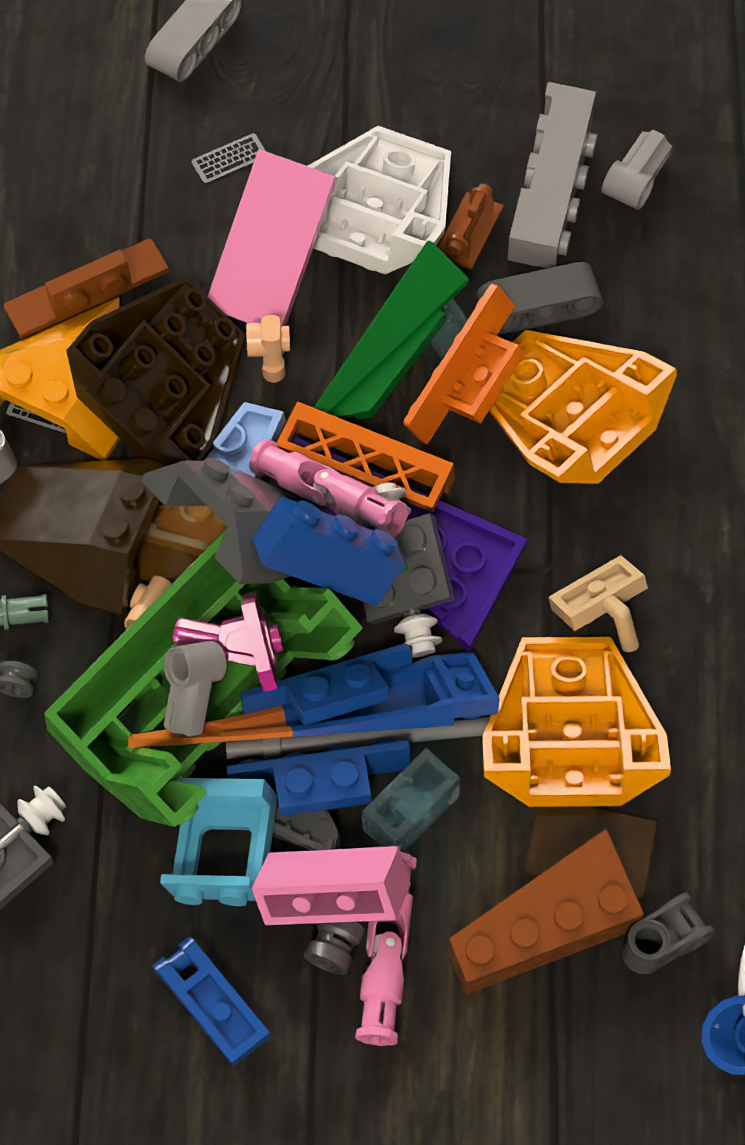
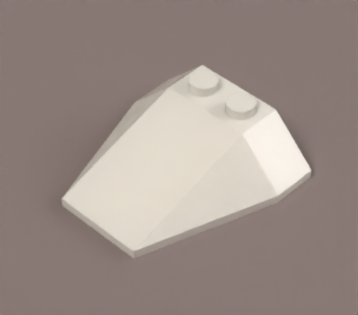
M377 126L308 165V167L338 177L313 248L325 252L332 257H339L361 265L368 270L383 274L412 263L427 241H431L436 245L444 234L451 151Z

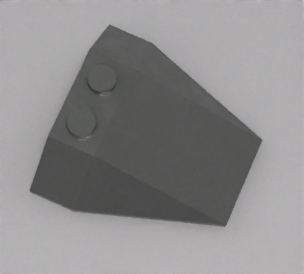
M207 458L205 461L184 460L144 473L141 481L165 506H208L227 526V530L214 558L239 584L275 583L290 577V575L262 565L252 538L280 496L295 502H299L300 498L213 458Z

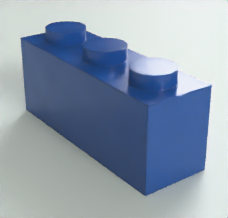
M282 496L279 497L252 538L263 566L375 606L378 605L405 567L404 560L397 547V541L388 532L381 529H375L374 531L357 525L347 516L337 515L335 517L320 511L307 501L300 500L295 502Z

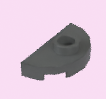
M279 807L276 808L273 836L303 851L340 849V833L326 810L280 817Z

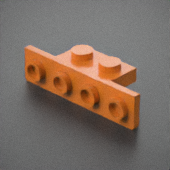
M491 284L483 297L479 299L473 313L462 330L456 335L452 346L439 366L433 371L429 382L416 402L410 407L408 415L403 421L405 427L423 444L428 445L449 410L481 424L525 355V352L519 345L497 336L516 306L498 285Z

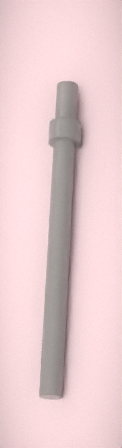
M490 717L454 720V726L227 741V759L263 756L264 760L282 758L281 754L330 750L337 746H349L351 748L369 746L385 739L420 742L483 736Z

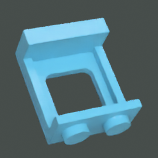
M177 778L179 782L201 786L207 794L198 802L199 809L196 814L186 823L180 825L173 873L161 874L160 883L175 897L174 899L177 902L188 905H199L203 899L219 900V902L230 906H244L247 901H256L252 886L268 853H270L278 799L277 794L265 779ZM211 829L251 831L252 836L246 876L197 875L202 837L206 831Z

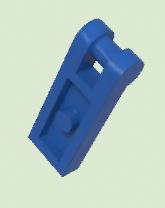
M188 936L178 944L179 950L167 960L164 957L160 958L152 965V968L228 1062L235 1067L271 1038L270 1032L197 943ZM189 965L194 966L197 972L184 981L179 973Z

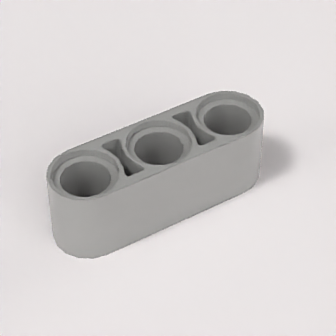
M185 0L149 43L145 54V63L179 82L185 81L233 25L241 9V0Z

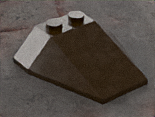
M139 458L17 466L15 472L7 479L0 493V554L81 607L123 618L139 583V578L132 562L157 505L165 506L141 480L144 473L172 464Z

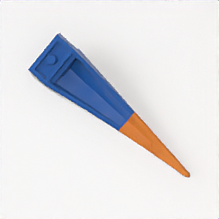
M474 652L433 655L381 674V677L388 686V701L303 726L291 704L288 703L240 716L205 722L202 734L189 737L184 734L172 733L168 729L134 734L128 737V748L454 726L455 718L476 719L482 715L498 714L500 698Z

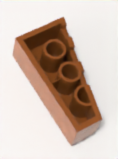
M607 829L449 938L448 954L465 995L629 933L631 927L636 922L642 920L644 913Z

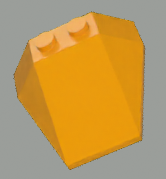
M525 330L512 342L519 345L525 352V355L489 412L529 465L560 483L598 484L656 430L676 379L677 371L676 368L642 351Z
M522 637L499 694V712L490 716L483 734V767L486 779L528 807L622 806L670 776L671 765L667 734L611 637Z

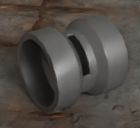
M357 922L317 923L319 933L315 940L309 942L304 958L320 969L337 975H346L352 963L351 951L354 946L360 944L365 929Z

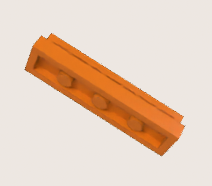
M298 401L277 441L279 449L288 453L298 452L336 470L341 475L349 476L372 488L384 483H398L401 481L407 494L400 500L432 513L442 493L448 494L455 480L454 463ZM294 433L315 440L317 443L301 447L290 441ZM328 448H335L357 458L344 463L332 459ZM323 450L325 456L318 454L316 452ZM367 463L375 464L396 474L383 479L371 474ZM359 466H362L363 469H364V472L361 471V470H358V469H356V468L359 467ZM410 478L432 487L429 497L411 491L407 479Z

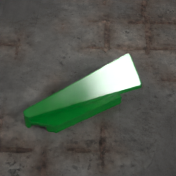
M427 241L314 406L315 409L341 419L353 416L357 420L373 417L447 321L445 313L440 310L467 285L469 279L433 242Z

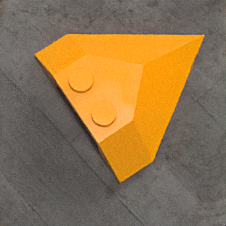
M119 297L0 350V407L7 400L65 428L69 445L102 461H106L121 439L77 398L66 349L91 321L120 308Z

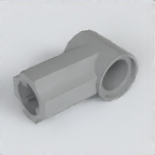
M655 130L642 132L623 161L617 160L611 166L604 179L601 192L636 210L641 209L652 190L655 177L672 152L673 146L666 140L665 135Z
M211 640L170 648L166 652L164 670L171 687L164 727L172 733L184 734L189 737L202 734L212 682L220 681L226 672L227 662L225 653L217 642Z

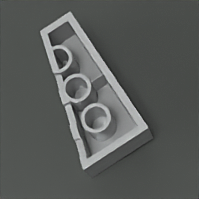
M548 82L545 93L544 114L539 116L533 153L530 152L524 181V187L527 189L521 188L509 236L508 260L548 269L556 267L559 255L567 256L572 232L566 231L568 221L576 222L581 200L575 198L577 189H585L589 166L584 165L585 158H593L598 134L591 133L596 91Z

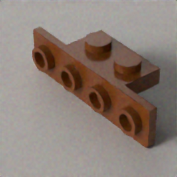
M146 239L122 251H115L48 281L44 286L6 302L4 309L20 339H23L169 273V267L153 240Z

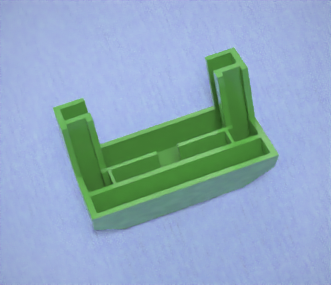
M226 530L44 713L47 731L85 772L141 819L176 827L177 824H184L190 820L199 809L198 802L207 794L201 786L179 782L177 778H188L195 770L196 765L194 762L205 751H210L221 743L128 748V737L131 735L167 729L164 727V720L171 684L165 675L164 658L170 648L181 646L173 642V633L177 620L179 618H186L208 623L218 614L211 624L221 625L222 621L242 617L241 603L243 595L257 591L263 616H267L269 626L278 625L282 640L283 651L276 653L277 664L275 668L278 681L286 674L285 667L294 657L323 660L341 658L350 651L354 645L353 638L363 629L329 588L290 587L284 579L275 583L239 584L214 558ZM226 660L224 677L220 681L212 682L205 722L242 715L241 693L262 686L256 666ZM129 703H131L132 705L119 718H117L116 716Z

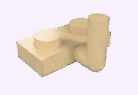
M623 556L616 557L548 597L552 611L574 631L589 624L601 615L608 613L614 618L622 650L633 652L638 649L639 642L631 612L624 602L648 589L645 575Z

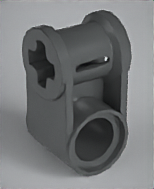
M689 892L673 898L659 910L636 922L631 927L622 949V957L625 964L632 971L638 974L653 973L681 955H686L696 950L716 933L712 925H705L691 904L693 898ZM644 939L652 942L656 946L657 953L645 954L636 947L635 941Z

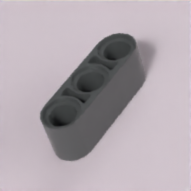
M576 262L496 279L482 285L477 291L479 300L491 284L498 285L516 305L497 335L585 317L595 313L603 305L592 267L585 262Z

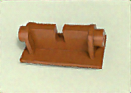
M479 184L470 193L466 192L438 246L454 264L470 270L473 269L504 208V205L494 202L493 189L486 184Z

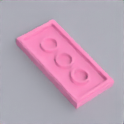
M258 149L208 294V298L225 315L247 323H261L262 317L276 315L280 317L281 326H286L338 177Z

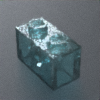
M425 748L362 811L363 831L381 847L399 846L400 852L404 853L459 797L460 777Z

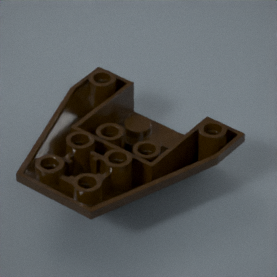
M185 276L91 321L66 349L76 396L137 456L168 464H175L184 460L200 461L217 437L245 333Z

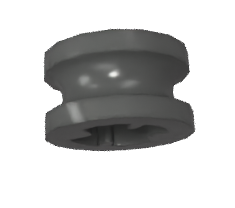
M17 661L1 662L0 692L19 698L31 697L34 693V687L31 685V682L37 680L38 671L27 664Z

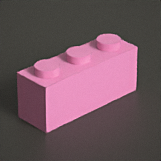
M399 846L268 853L252 886V891L265 925L397 920L411 882Z

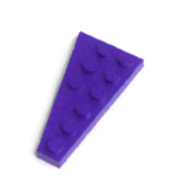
M297 437L292 442L301 447L311 445V443ZM323 450L316 452L318 454L325 456ZM330 452L333 460L341 463L349 461ZM359 466V467L356 468V469L361 470V471L364 472V469H363L362 466ZM370 470L373 476H376L381 479L386 477ZM395 483L396 485L403 487L402 483ZM410 487L411 491L423 495L425 497H429V495L424 494ZM294 494L301 500L313 504L322 512L333 515L335 517L338 515L329 508L319 506L307 499H304ZM440 500L433 513L402 501L406 503L407 507L411 508V513L406 520L429 513L435 516L455 598L453 601L423 609L422 611L427 615L437 618V624L470 653L527 546V539ZM366 523L359 525L373 531L377 529Z

